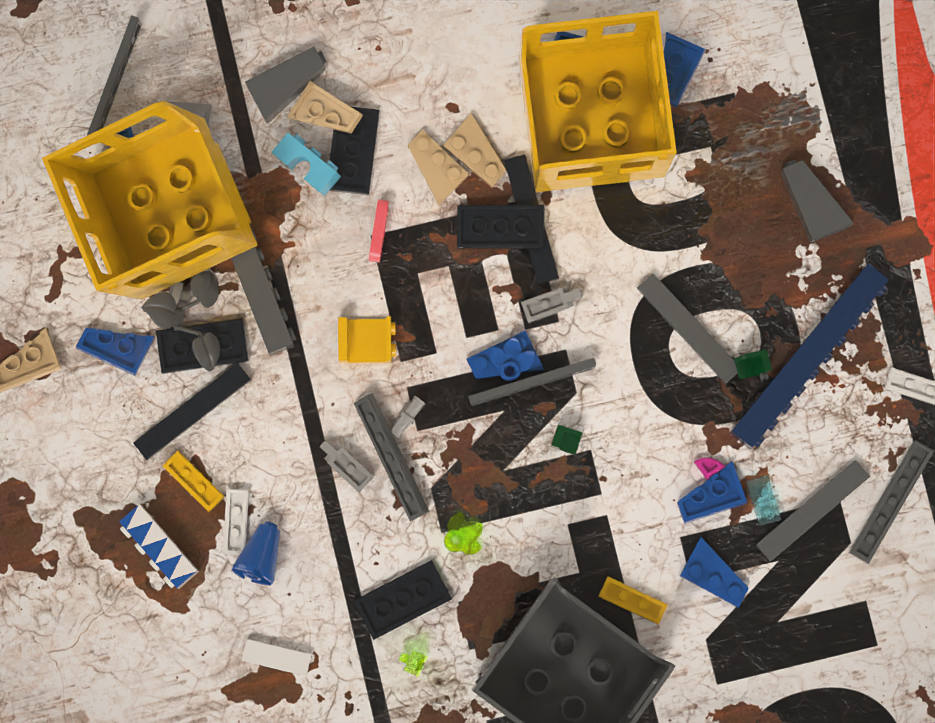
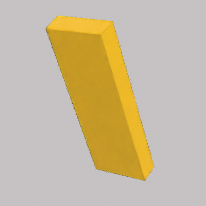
M179 451L163 465L208 512L225 497Z
M608 576L598 596L658 625L668 604Z

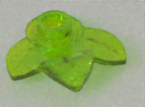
M461 512L455 514L447 524L448 533L444 537V546L450 552L461 551L466 555L478 553L482 548L476 540L482 534L483 525L476 521L466 522ZM453 537L458 539V544L452 542Z

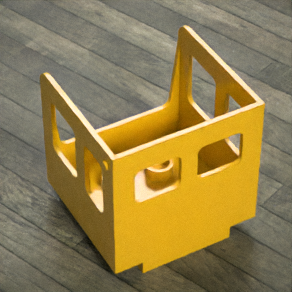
M658 11L524 27L521 34L519 63L535 192L664 178L676 155V145ZM635 23L634 30L631 32L602 35L604 27ZM587 29L585 36L581 38L540 42L541 35L545 33Z
M167 101L154 103L42 157L94 287L98 292L142 300L258 246L249 226L252 222L220 146L214 142L205 118ZM152 116L167 120L131 138L116 134ZM96 143H102L111 147L86 159L73 155ZM64 181L72 185L85 219L77 215ZM86 235L94 239L108 274L102 273L99 269Z

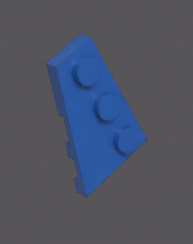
M666 32L663 53L670 105L677 108L705 53V49Z
M85 328L76 345V349L136 376L155 336H141L134 333L124 334L109 330Z
M526 331L513 336L519 341L522 352L534 351L535 353L534 362L530 369L521 373L544 371ZM511 338L466 359L475 379L500 376L499 368L491 361L492 348L503 350L504 345ZM508 366L506 368L507 374H512L514 372V368L512 366Z
M730 462L725 468L711 476L709 480L677 502L684 524L747 504L733 462Z
M700 537L680 577L739 608L749 588Z

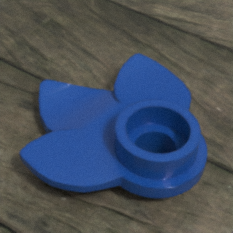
M515 337L506 342L503 350L492 348L491 361L499 368L500 376L506 381H514L520 376L522 371L530 369L535 358L534 351L522 352L521 345ZM508 366H512L514 368V372L512 374L506 373V368Z

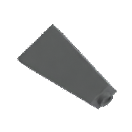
M315 46L245 81L266 124L271 122L299 96L310 81L314 82L325 71L324 63L327 61L322 51L317 52Z
M792 160L784 164L785 168L781 170L780 174L809 243L846 230L853 225L849 216L803 160L800 162Z

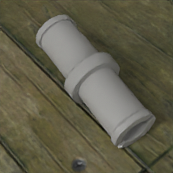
M414 395V398L404 411L401 410L399 412L400 416L390 428L392 434L400 439V436L409 424L414 423V418L426 403Z

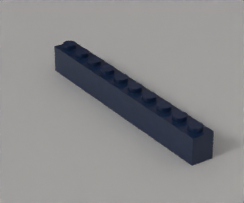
M868 263L731 430L730 434L748 449H752L754 446L758 448L765 440L763 434L767 429L772 431L779 421L776 418L780 413L786 414L793 404L790 401L796 395L799 398L807 388L804 386L808 379L812 381L820 372L817 369L822 362L826 364L834 355L831 352L836 345L840 347L847 339L845 333L849 328L853 331L861 321L858 317L862 312L867 314L874 306V303L871 301L875 296L881 297L888 287L885 284L889 279Z

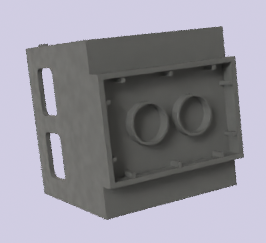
M554 577L545 586L483 674L476 680L472 691L515 723H636L676 665L648 651L566 591L558 579Z

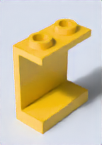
M386 316V319H347V317H338L339 363H392V357H396V344L391 343V335H396L395 322H391V316Z

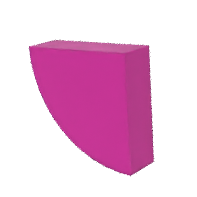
M701 458L694 461V464L706 480L725 467L720 461L712 458Z

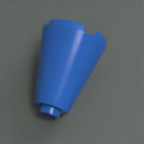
M267 521L265 524H259L233 564L231 571L235 575L243 579L246 576L251 579V582L260 585L271 586L275 581L280 530L277 529L278 526Z

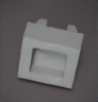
M180 282L172 285L169 293L175 299L176 305H178L179 300L189 302L192 294L182 291L184 284Z

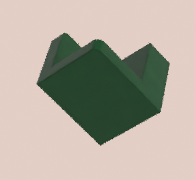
M767 349L734 358L739 379L759 376L772 371Z
M558 425L551 447L575 455L583 433Z

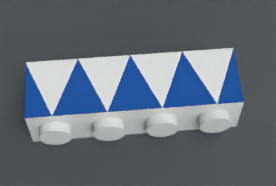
M142 505L136 506L119 521L122 525L120 530L127 538L131 536L137 542L134 546L142 555L147 553L151 558L149 561L151 566L157 572L161 570L166 575L163 579L171 588L175 586L177 589H180L199 572Z

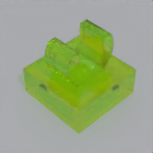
M415 650L412 651L411 655L402 652L399 657V661L406 664L404 671L417 677L427 659V656Z

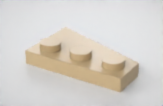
M310 81L287 115V118L352 133L363 115Z
M470 114L444 143L443 147L493 188L506 173V169L475 118Z
M424 130L408 144L416 164L422 172L438 206H440L469 174Z
M46 328L35 339L28 341L24 345L25 347L15 355H11L0 364V393L62 369Z

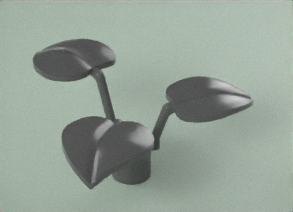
M202 271L191 279V292L197 298L195 301L175 309L176 302L174 297L168 292H160L150 297L141 308L161 329L174 327L175 331L180 330L197 335L198 338H195L192 343L194 355L202 367L211 372L220 356V344L216 336L210 332L202 335L199 331L180 326L184 320L181 311L200 302L205 308H209L217 301L219 294L217 280L212 272Z

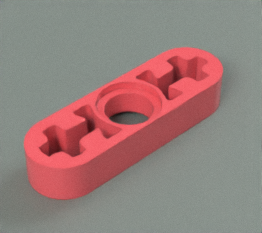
M378 199L369 261L380 262L389 209V201Z

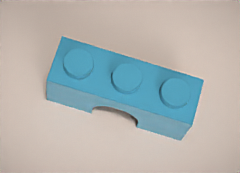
M287 133L271 153L291 170L302 161L309 162L310 171L304 180L325 196L341 177L336 172L338 167L329 160L326 163L321 160L322 154L312 147L309 150L305 147L306 141L296 134L293 137L290 133Z

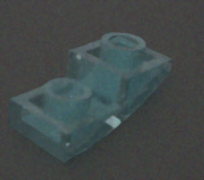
M766 475L746 481L759 525L781 520L769 476Z

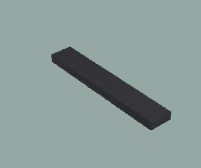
M525 154L505 159L504 163L516 205H539ZM544 225V249H528L538 285L559 279Z
M237 362L133 442V444L143 457L149 460L244 387L251 379Z

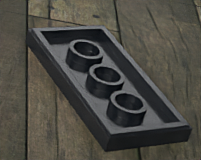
M352 107L363 116L352 133L333 129L329 161L338 167L336 172L341 177L329 191L369 196L380 110Z
M458 205L457 249H544L545 206Z
M243 318L184 326L185 328L199 331L202 335L210 332L216 336L220 344V356L215 367L236 364L237 362H249ZM174 328L156 330L161 374L203 368L195 357L192 348L193 340L198 338L197 335L180 330L175 331Z
M431 560L353 601L373 640L452 600Z

